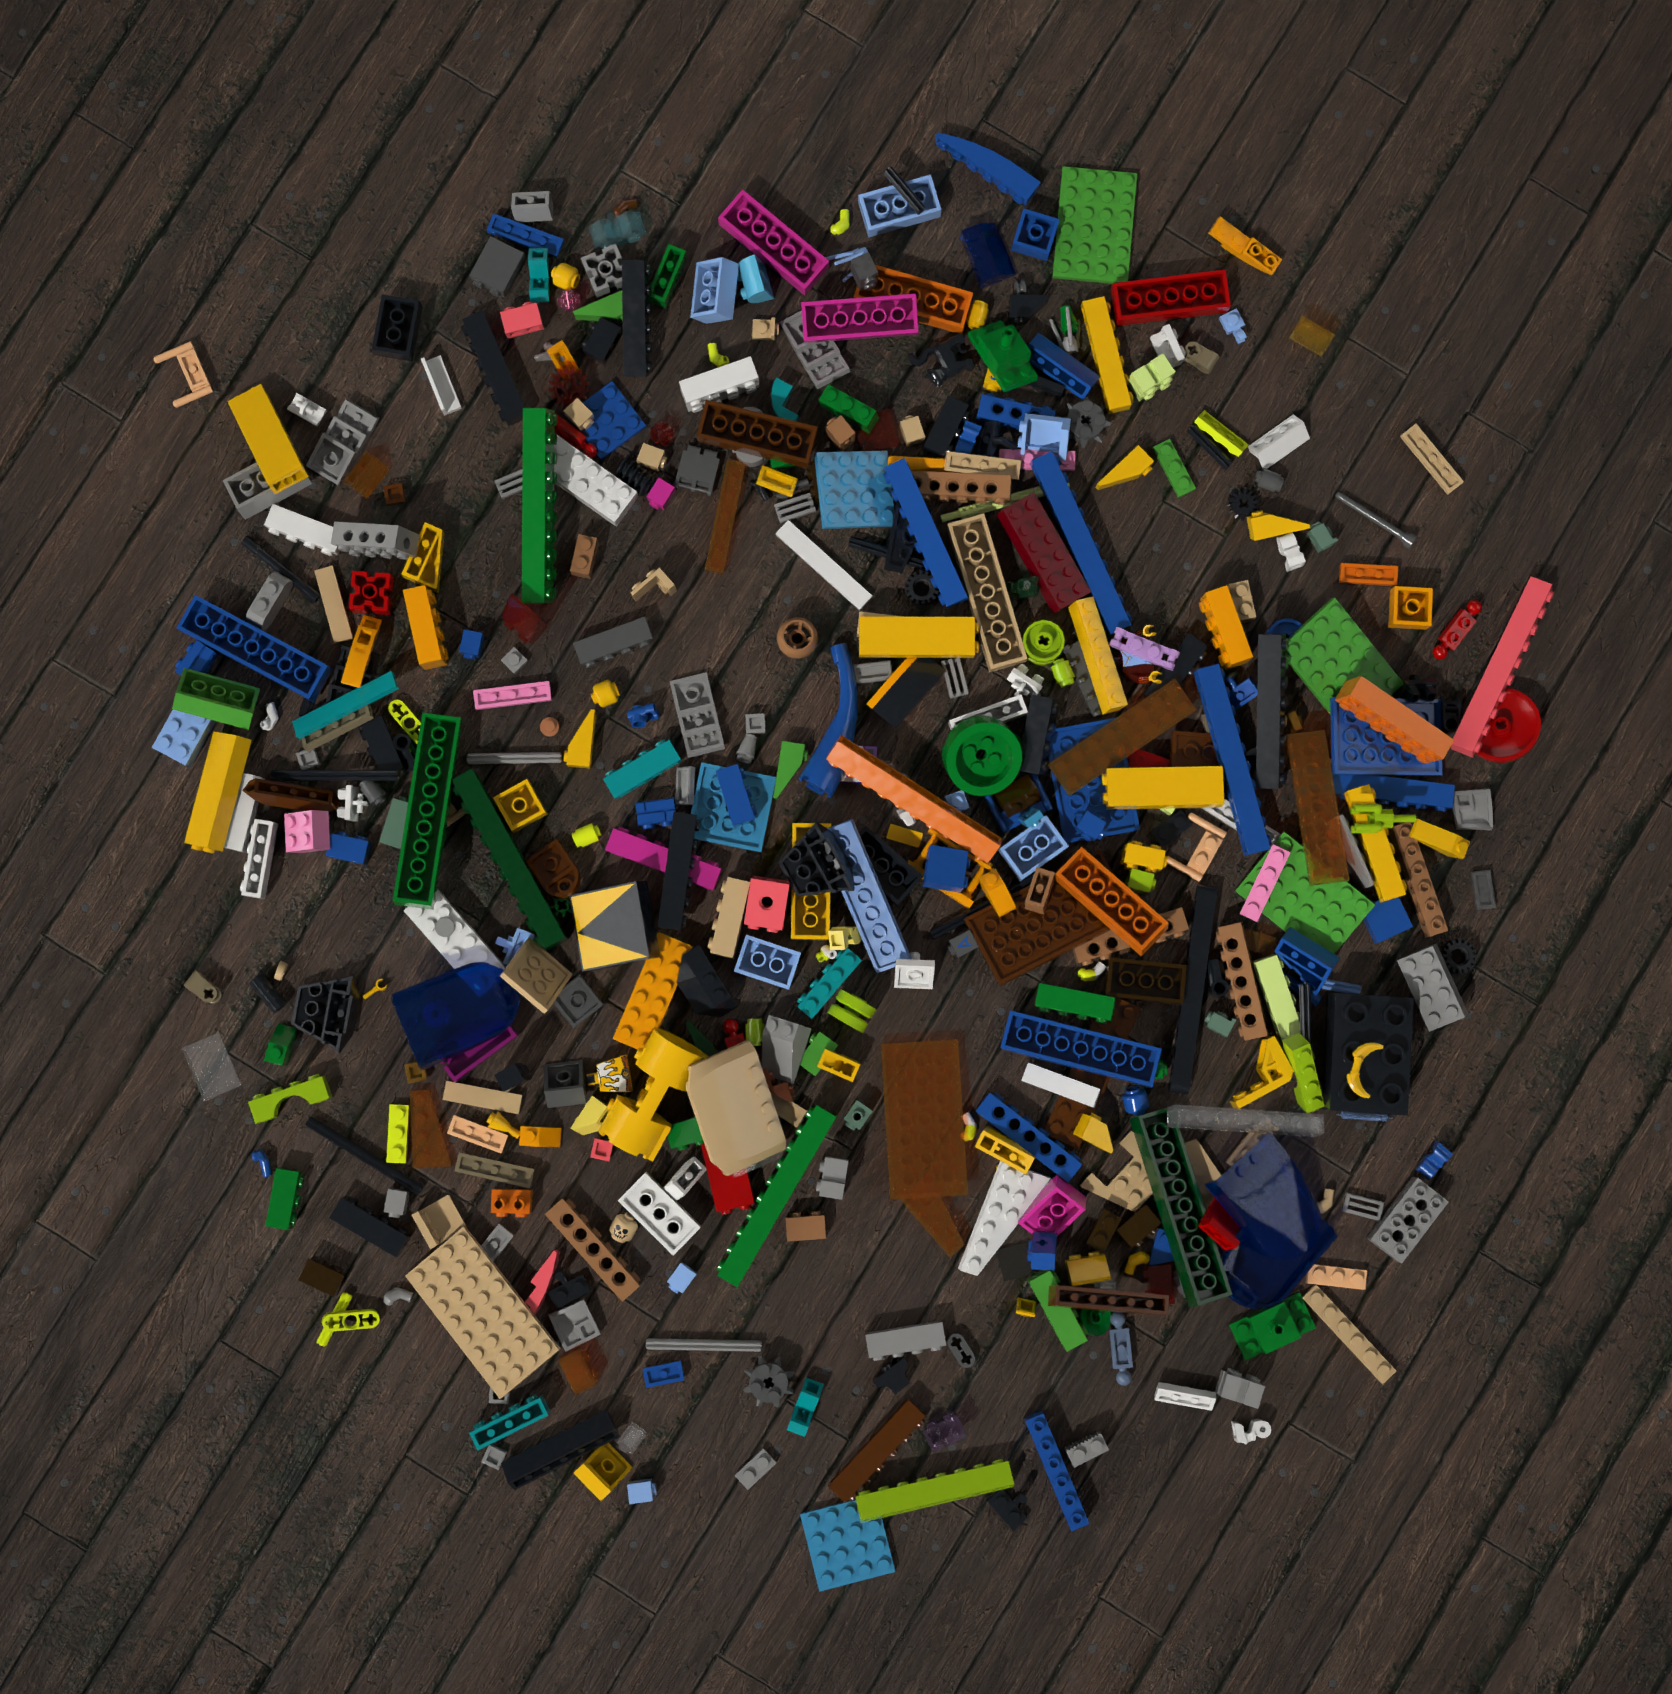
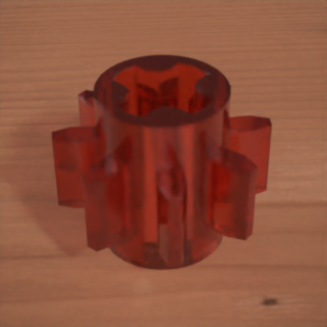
M660 421L651 428L650 437L656 445L661 443L662 446L669 444V441L673 440L674 432L668 423L663 424Z

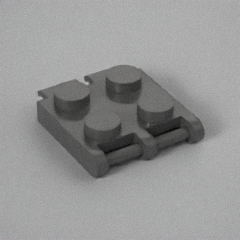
M688 445L687 451L683 450L674 487H684L691 489L692 492L696 490L711 496L720 459L717 458L718 452L705 449L702 455L700 447Z

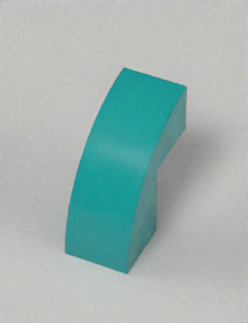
M529 248L530 302H549L550 272L548 248Z
M776 377L771 393L774 414L776 417L797 422L798 415L784 407L793 392V386Z
M805 1378L787 1431L805 1437L824 1384Z

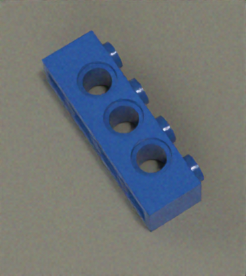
M986 393V395L982 394L976 421H998L1002 423V427L1019 430L1020 421H1024L1025 413L1055 417L1056 411L1048 406H1041L1040 408L1030 402L1018 403L1013 398L1005 397L1001 399L997 398L995 394ZM995 406H999L1002 408L1003 412L999 414L995 413L993 411V408ZM1017 410L1021 413V416L1015 418L1011 412Z

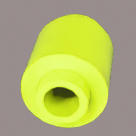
M593 823L578 828L572 833L577 848L599 841V836H601L598 825L594 826Z

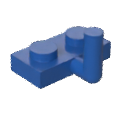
M1232 670L1225 681L1231 688L1230 705H1233L1234 709L1237 710L1257 696L1258 685L1251 676L1237 684L1234 679L1238 676V672Z

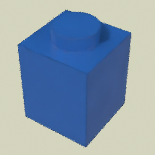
M463 630L459 652L464 655L463 658L475 660V657H481L485 638L483 633Z

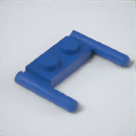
M1030 773L1029 776L1038 788L1042 801L1009 818L1004 812L1000 813L992 795L985 796V800L1002 834L1021 825L1018 817L1032 807L1040 810L1042 814L1054 809L1037 774Z

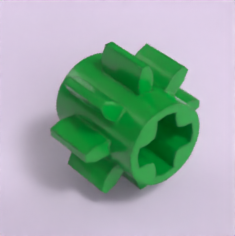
M570 897L558 900L553 898L555 905H552L551 908H556V916L562 913L563 918H566V913L572 914V910H570L571 903L569 902ZM566 901L567 903L565 905L567 906V909L559 910V903H564Z

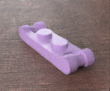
M1120 627L1115 628V636L1111 639L1109 646L1173 671L1175 659L1180 655L1179 651L1130 633ZM1122 637L1127 639L1126 644L1121 643ZM1163 654L1168 655L1167 661L1161 659Z

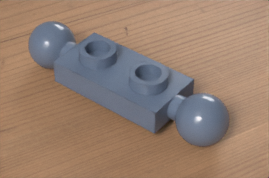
M1113 1312L1110 1316V1322L1115 1326V1329H1109L1113 1369H1119L1116 1375L1117 1382L1120 1385L1126 1386L1132 1380V1376L1127 1371V1368L1133 1367L1129 1328H1123L1122 1326L1126 1320L1125 1315L1121 1312Z

